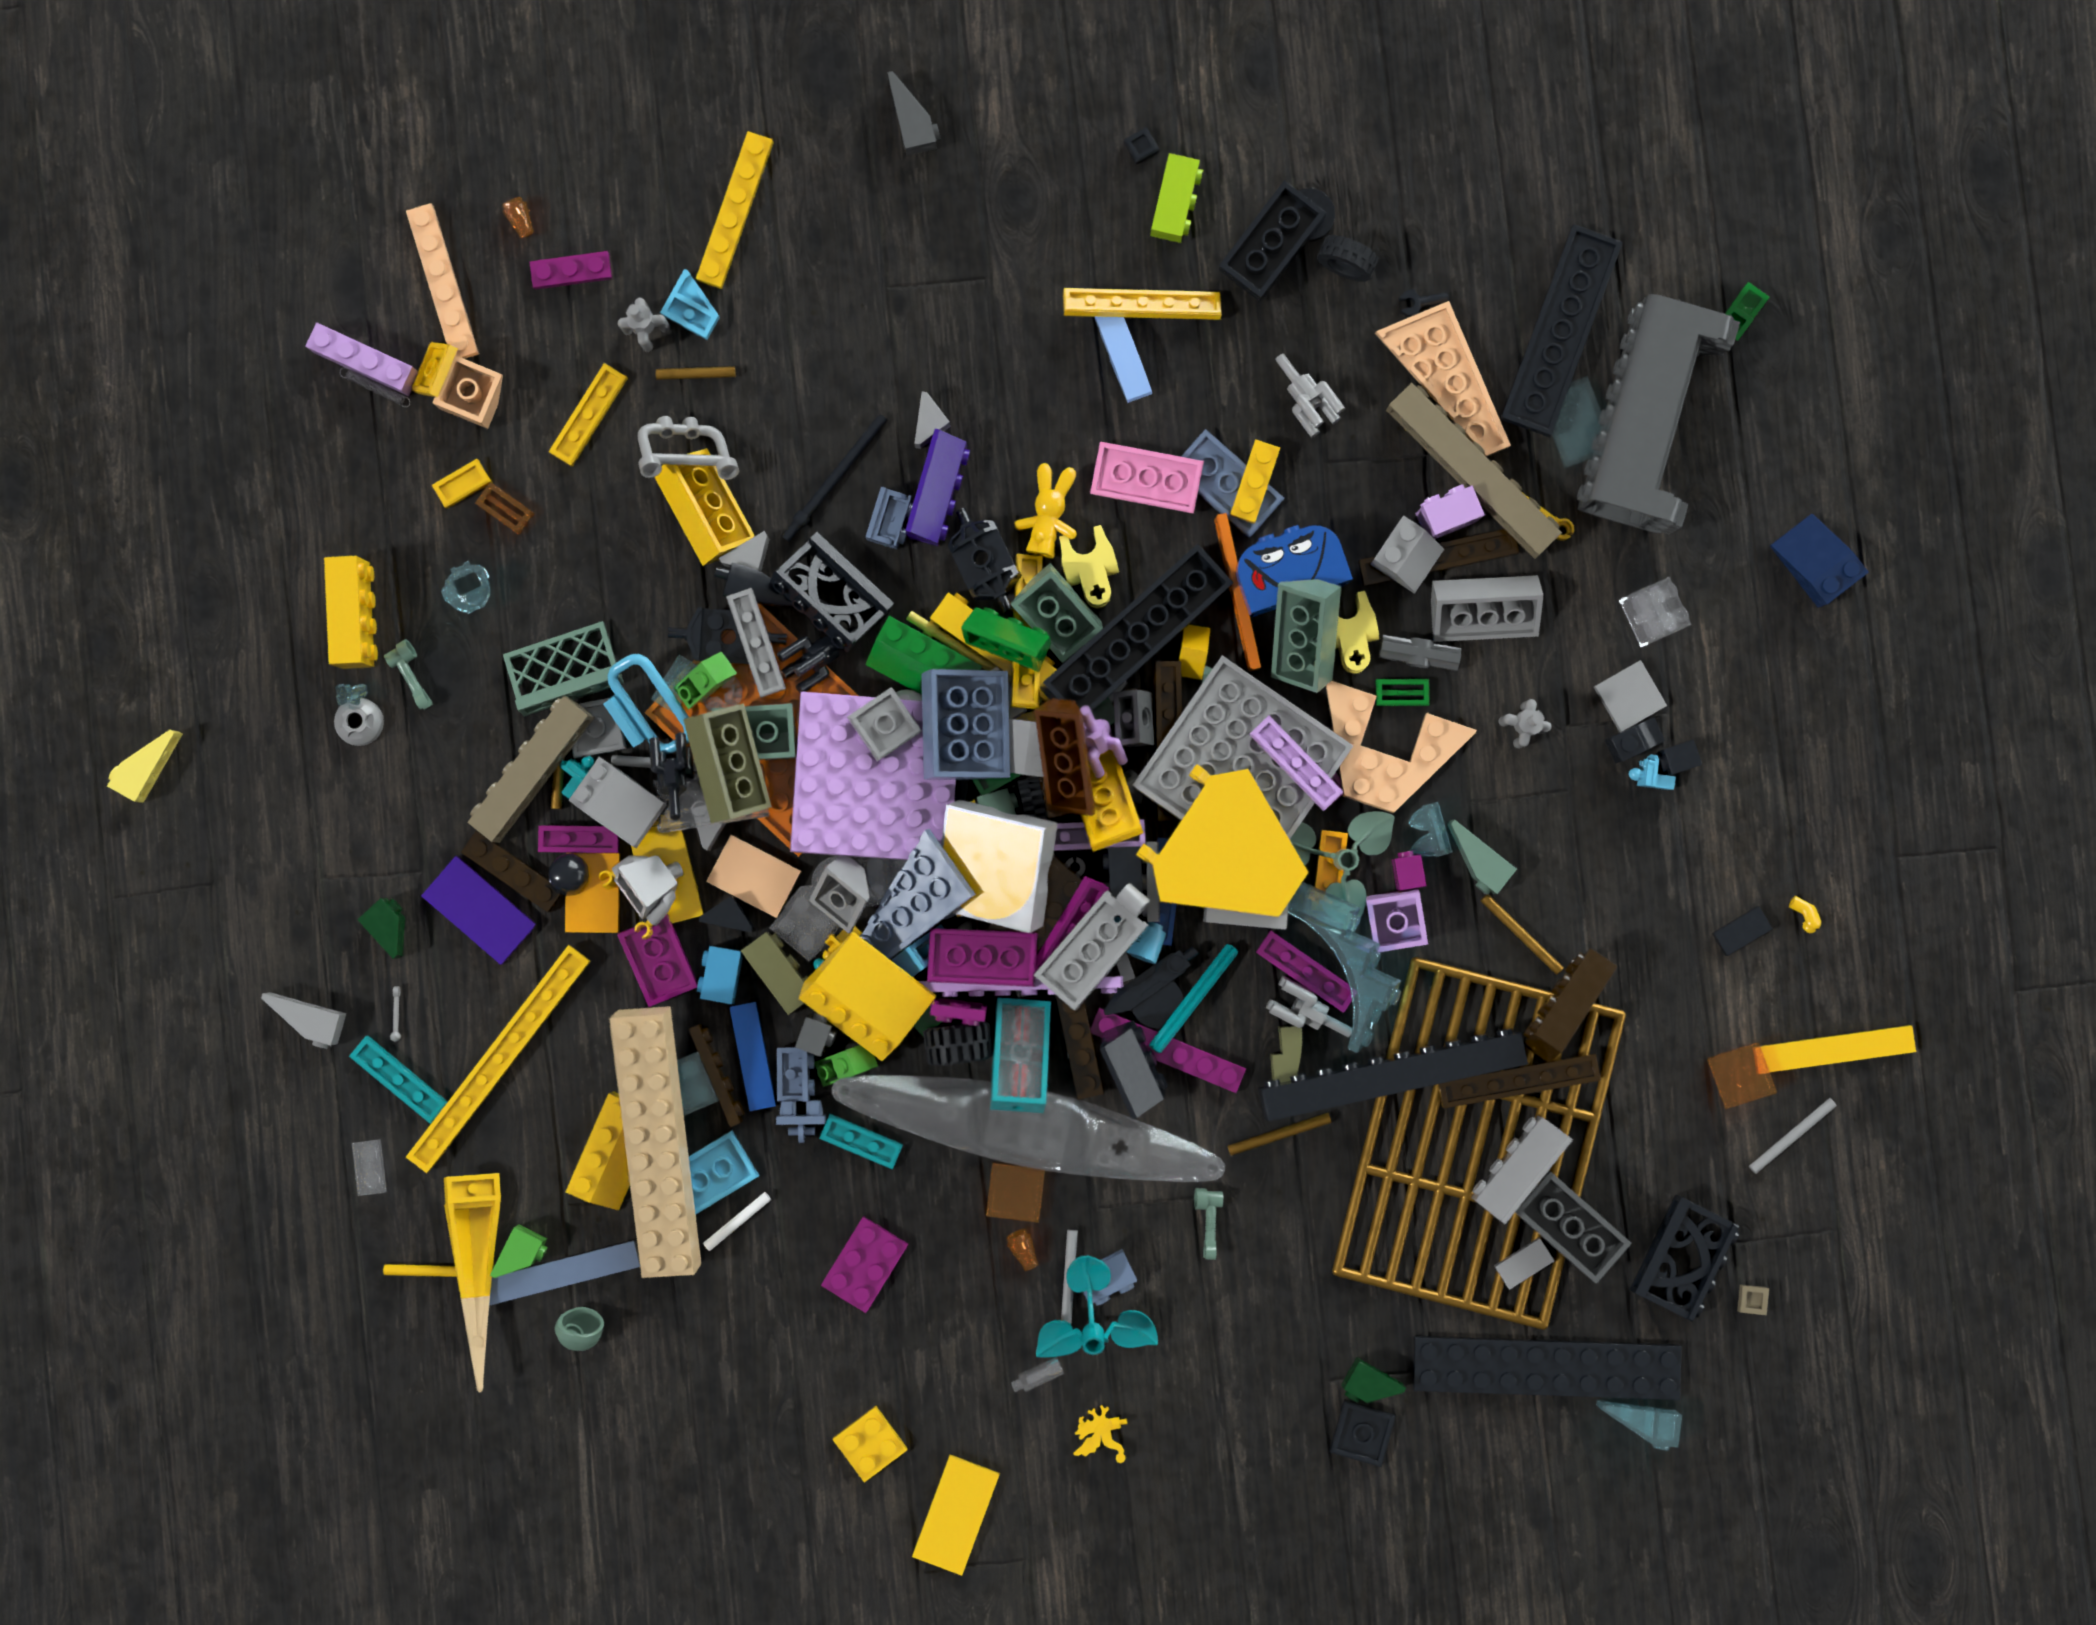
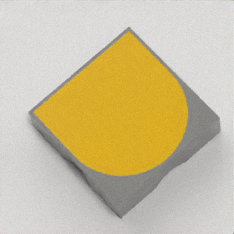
M964 800L947 804L941 846L976 894L952 913L1028 933L1043 927L1048 894L1047 878L1053 859L1057 823L1027 815L1007 814L993 807Z

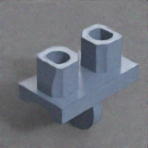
M809 1100L806 1102V1114H797V1101H782L780 1115L776 1117V1125L798 1124V1127L788 1128V1135H798L799 1143H805V1135H815V1127H805V1124H825L827 1121V1114H823L821 1100Z

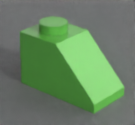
M520 1224L515 1226L490 1276L496 1278L529 1267L536 1260L541 1261L548 1248L544 1246L548 1238Z

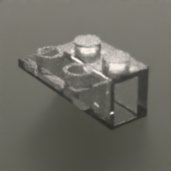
M1670 577L1619 599L1640 647H1644L1691 625L1688 611L1683 607L1678 597V590L1671 582Z

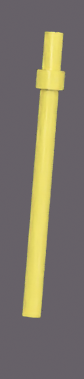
M913 611L906 618V620L922 629L924 635L930 638L934 637L957 653L982 665L983 670L991 671L996 667L990 661L939 629V625L930 620L929 622ZM1008 674V683L1012 687V677Z

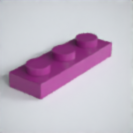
M608 251L529 261L532 285L535 290L612 279Z
M538 826V852L619 853V836L604 826Z

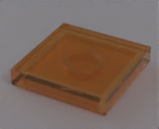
M1759 1041L1707 1058L1725 1109L1777 1093Z
M992 1163L986 1216L1039 1223L1045 1169Z

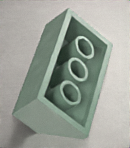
M1319 579L1286 581L1278 584L1271 670L1272 678L1316 693L1333 680L1341 586Z

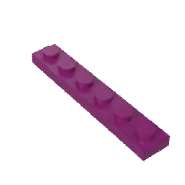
M1099 1008L1092 1023L1091 1031L1092 1034L1103 1038L1105 1031L1130 1022V1020L1116 1014L1105 1015L1104 1009ZM1135 1023L1137 1027H1141L1146 1037L1144 1044L1147 1050H1152L1149 1043L1158 1032ZM1172 1038L1161 1053L1152 1050L1157 1061L1234 1093L1237 1092L1246 1070L1242 1066Z

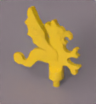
M1103 1405L1100 1406L1102 1410L1101 1416L1097 1415L1095 1408L1092 1411L1088 1410V1414H1092L1094 1417L1093 1421L1087 1419L1084 1422V1416L1080 1417V1424L1075 1435L1080 1434L1079 1439L1082 1440L1088 1434H1094L1092 1437H1087L1083 1445L1073 1454L1076 1456L1081 1454L1087 1456L1089 1453H1095L1096 1448L1100 1447L1102 1439L1106 1447L1119 1452L1116 1455L1117 1462H1124V1449L1121 1444L1112 1439L1111 1430L1119 1429L1121 1425L1127 1424V1419L1120 1420L1119 1417L1106 1418L1105 1414L1109 1407L1104 1408Z

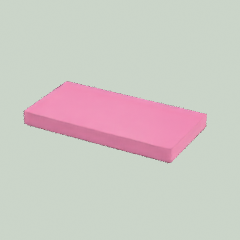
M1100 442L1090 494L1194 514L1204 461Z

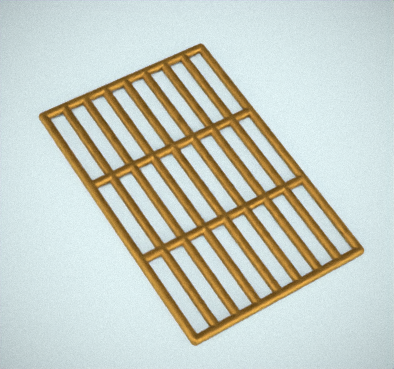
M1413 957L1410 961L1386 1060L1394 1058L1393 1054L1399 1052L1419 969L1434 972L1435 974L1415 1053L1420 1052V1047L1428 1045L1445 975L1460 979L1445 1042L1457 1039L1471 982L1486 986L1474 1035L1485 1034L1496 989L1511 992L1503 1029L1512 1028V1030L1514 1029L1522 995L1537 999L1532 1022H1534L1538 1016L1540 1017L1537 1011L1541 1005L1554 994L1550 991ZM1596 1003L1592 1005L1588 1012L1578 1056L1589 1055L1599 1015L1612 1018L1614 1021L1600 1073L1601 1081H1598L1591 1111L1576 1108L1582 1084L1570 1086L1565 1105L1550 1101L1553 1089L1541 1091L1540 1098L1525 1094L1500 1098L1511 1102L1497 1157L1500 1160L1508 1153L1506 1148L1514 1138L1522 1105L1537 1108L1535 1118L1538 1115L1546 1119L1547 1111L1563 1115L1559 1130L1569 1136L1573 1118L1588 1122L1571 1189L1580 1198L1626 1018V1013L1623 1010ZM1525 1047L1527 1065H1532L1535 1053ZM1562 1053L1551 1061L1561 1060ZM1438 1084L1433 1086L1411 1174L1396 1171L1416 1089L1405 1091L1386 1168L1370 1164L1387 1095L1377 1097L1332 1273L1338 1277L1542 1330L1547 1329L1565 1262V1257L1557 1250L1539 1318L1524 1314L1534 1275L1520 1283L1514 1311L1498 1307L1504 1281L1497 1270L1488 1304L1473 1301L1494 1217L1485 1209L1463 1296L1461 1298L1447 1294L1470 1201L1476 1202L1471 1198L1475 1194L1472 1190L1496 1099L1484 1101L1464 1184L1461 1188L1447 1184L1467 1104L1455 1107L1437 1181L1423 1178L1422 1173L1441 1102ZM1564 1152L1549 1169L1557 1178ZM1367 1174L1383 1179L1360 1270L1358 1271L1346 1268L1344 1265ZM1393 1181L1407 1184L1408 1189L1384 1278L1370 1274L1392 1184ZM1423 1188L1434 1191L1412 1281L1411 1284L1396 1281V1276L1418 1189ZM1444 1194L1460 1199L1437 1291L1423 1288L1421 1285ZM1515 1213L1508 1222L1499 1262L1512 1254L1521 1219ZM1534 1230L1531 1242L1538 1237L1543 1240V1237Z

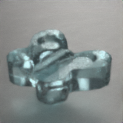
M339 684L335 688L338 705H343L348 701L353 705H359L360 699L368 693L365 684H358L353 687L349 684Z

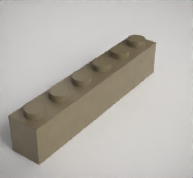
M563 696L562 699L558 698L550 708L552 712L546 720L542 719L534 729L536 733L530 741L526 740L518 750L520 754L514 762L510 761L502 771L504 775L498 783L494 782L488 788L486 799L482 804L478 803L470 813L472 817L467 823L491 842H501L594 720L595 716L572 698Z

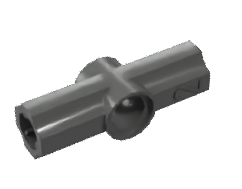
M1382 635L1378 658L1406 662V665L1419 668L1435 667L1458 671L1461 648L1434 644V641L1421 638L1405 639Z

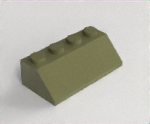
M744 703L683 719L711 824L771 808Z

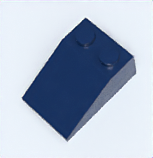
M1813 513L1770 545L1818 608L1830 603L1869 573L1854 552Z

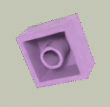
M1463 484L1450 489L1443 498H1440L1438 494L1424 500V503L1420 504L1421 508L1416 512L1421 527L1434 539L1474 524L1484 516L1473 486L1465 488Z
M1418 888L1367 896L1366 902L1375 953L1428 945Z

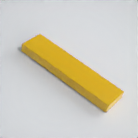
M604 363L552 445L549 453L573 467L628 379L627 376Z

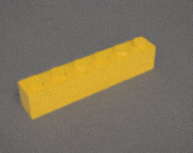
M947 593L930 617V620L1003 671H1008V674L1012 677L1011 661L965 643L961 627L973 610L967 606L969 601L960 594L955 593L953 596ZM1047 656L1040 668V686L1057 670L1053 667L1055 662ZM1039 689V697L1044 702L1049 701L1048 697Z

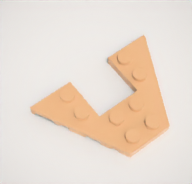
M1334 681L1326 685L1332 731L1353 745L1338 768L1341 777L1343 797L1390 813H1394L1477 731L1426 713L1410 762L1361 746L1377 696Z

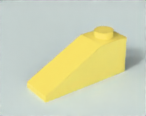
M168 730L122 761L119 766L114 767L109 775L110 782L107 787L134 802L144 803L183 734L179 731Z

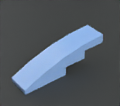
M1094 317L1127 403L1151 395V387L1124 317Z

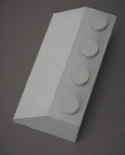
M1538 575L1432 581L1431 612L1433 641L1539 636L1543 592Z
M1538 1115L1535 1119L1531 1117L1522 1128L1524 1133L1519 1139L1514 1138L1506 1148L1508 1153L1502 1160L1497 1159L1489 1169L1491 1174L1485 1181L1481 1179L1472 1190L1475 1194L1471 1198L1504 1224L1507 1223L1572 1142L1569 1136Z

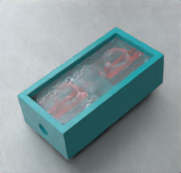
M997 998L990 1110L1044 1113L1047 1095L1051 1001Z

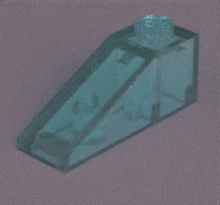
M1597 1400L1596 1405L1602 1411L1653 1444V1448L1669 1450L1670 1446L1678 1447L1682 1415L1676 1410Z

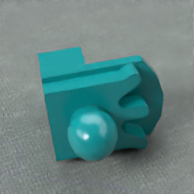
M591 756L584 757L581 763L576 759H570L568 762L562 760L559 764L560 768L572 776L561 792L567 798H571L589 772V769L594 765V759Z

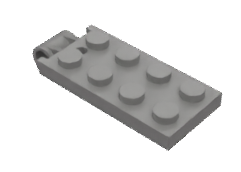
M1130 883L1123 888L1116 899L1107 890L1034 976L1076 1011L1149 926L1145 921L1142 922L1138 916L1145 910L1150 900ZM1120 916L1122 918L1121 922L1116 923L1115 917Z

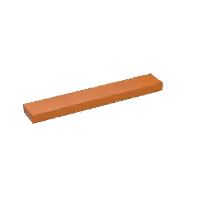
M1227 513L1217 515L1214 522L1226 575L1233 582L1229 589L1247 669L1251 672L1259 670L1261 664L1250 616L1236 577L1238 562Z

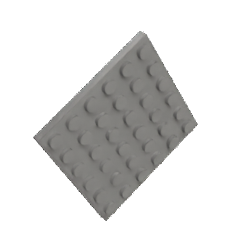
M1221 656L1132 787L1179 820H1182L1204 787V784L1188 776L1196 764L1205 769L1211 776L1249 769L1290 840L1315 802L1249 734L1270 715L1330 778L1333 777L1353 745L1236 664Z

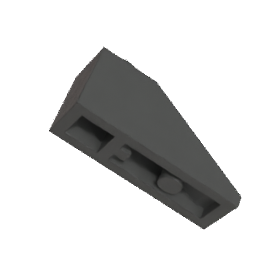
M893 71L888 72L906 155L937 149L936 140L940 139L937 123L932 124L930 115Z

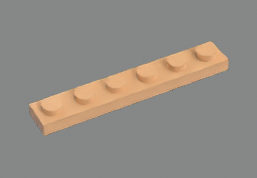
M430 203L407 210L408 220L446 343L458 348L455 355L463 359L478 355L477 346L434 206Z

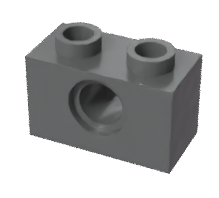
M1142 690L1113 692L1115 733L1122 746L1133 748L1154 745L1151 692Z

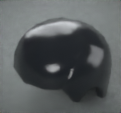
M566 853L557 857L549 868L548 877L550 885L556 893L563 896L579 894L581 889L588 883L589 877L588 866L583 858L573 853Z

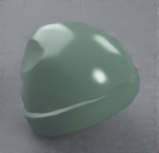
M576 1307L561 1314L555 1324V1334L565 1348L573 1351H585L595 1346L603 1332L604 1320L593 1309Z

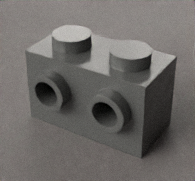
M817 1012L811 1013L804 1021L795 1048L822 1056L827 1046L831 1047L833 1045L838 1030L834 1029L835 1026L827 1018L822 1017Z

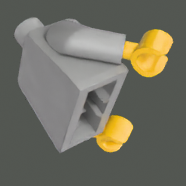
M630 855L612 867L611 872L601 871L599 879L603 881L610 877L609 881L603 884V887L613 889L617 884L641 919H647L646 922L636 924L635 932L638 933L642 927L646 926L647 932L642 936V939H649L653 935L652 926H657L666 916L676 898L675 891L678 884L675 879L683 875V869L678 862L665 866L658 856Z

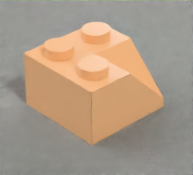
M455 355L438 397L434 398L433 404L443 411L488 429L499 403L503 375Z

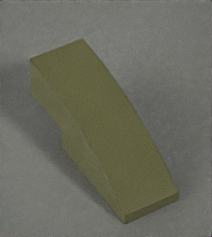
M1294 1025L1278 1027L1280 1053L1270 1054L1272 1080L1280 1079V1083L1291 1081L1290 1076L1297 1074L1300 1064L1302 1028Z

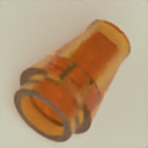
M522 197L513 198L502 204L504 209L502 213L516 230L520 239L535 233L527 202H523Z
M1020 1229L1007 1236V1247L1020 1262L1024 1271L1035 1268L1039 1263L1036 1259L1031 1234L1027 1233L1026 1229Z

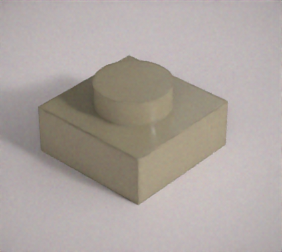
M1740 1284L1737 1311L1740 1313L1767 1315L1769 1288Z

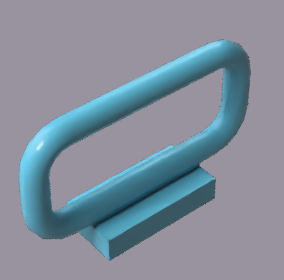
M631 654L615 663L609 669L607 675L609 686L615 695L609 698L603 705L633 748L645 739L649 743L650 738L657 737L618 680L619 674L634 664L643 668L683 726L684 733L686 734V744H688L689 740L683 719L689 718V716L652 662L641 654ZM673 740L668 744L660 741V751H664L666 754L676 752V741Z

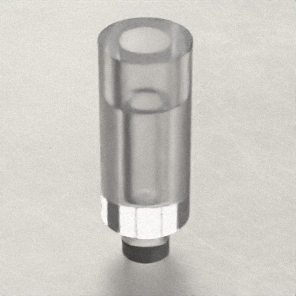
M1056 1356L1018 1374L1019 1379L1011 1382V1385L1015 1392L1021 1389L1028 1392L1065 1373Z

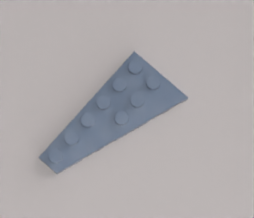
M930 829L924 830L920 837L921 840L916 848L911 851L908 861L903 869L898 872L880 901L877 911L871 916L867 922V927L862 935H860L862 939L889 959H892L976 895Z

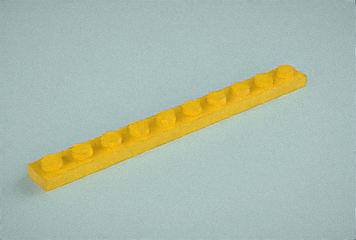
M571 945L566 947L406 1156L407 1159L424 1172H430L591 962L588 958Z

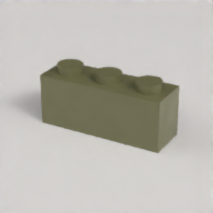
M765 932L741 950V952L785 1012L790 1015L805 1004L798 998L803 983L808 976L802 977L797 970L800 965L791 954L787 957L782 950V947L785 945L776 933L771 935L770 932Z

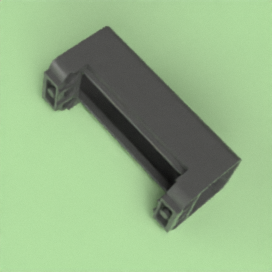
M1649 294L1641 302H1637L1635 309L1631 308L1627 319V324H1630L1628 334L1624 333L1620 343V349H1623L1621 358H1617L1613 368V374L1616 375L1613 384L1609 385L1605 399L1609 401L1607 408L1601 411L1598 424L1601 425L1599 435L1595 434L1591 445V449L1594 450L1592 460L1588 459L1584 475H1587L1585 485H1581L1579 488L1577 500L1580 501L1578 510L1649 532L1670 535L1682 527L1688 504L1674 497L1672 493L1659 490L1695 360L1699 354L1722 357L1734 345L1740 322L1734 321V318L1727 314L1661 295Z

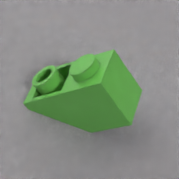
M721 651L700 662L673 689L686 707L691 709L725 685L737 672Z
M861 1045L815 1062L817 1074L823 1087L878 1067L875 1056Z

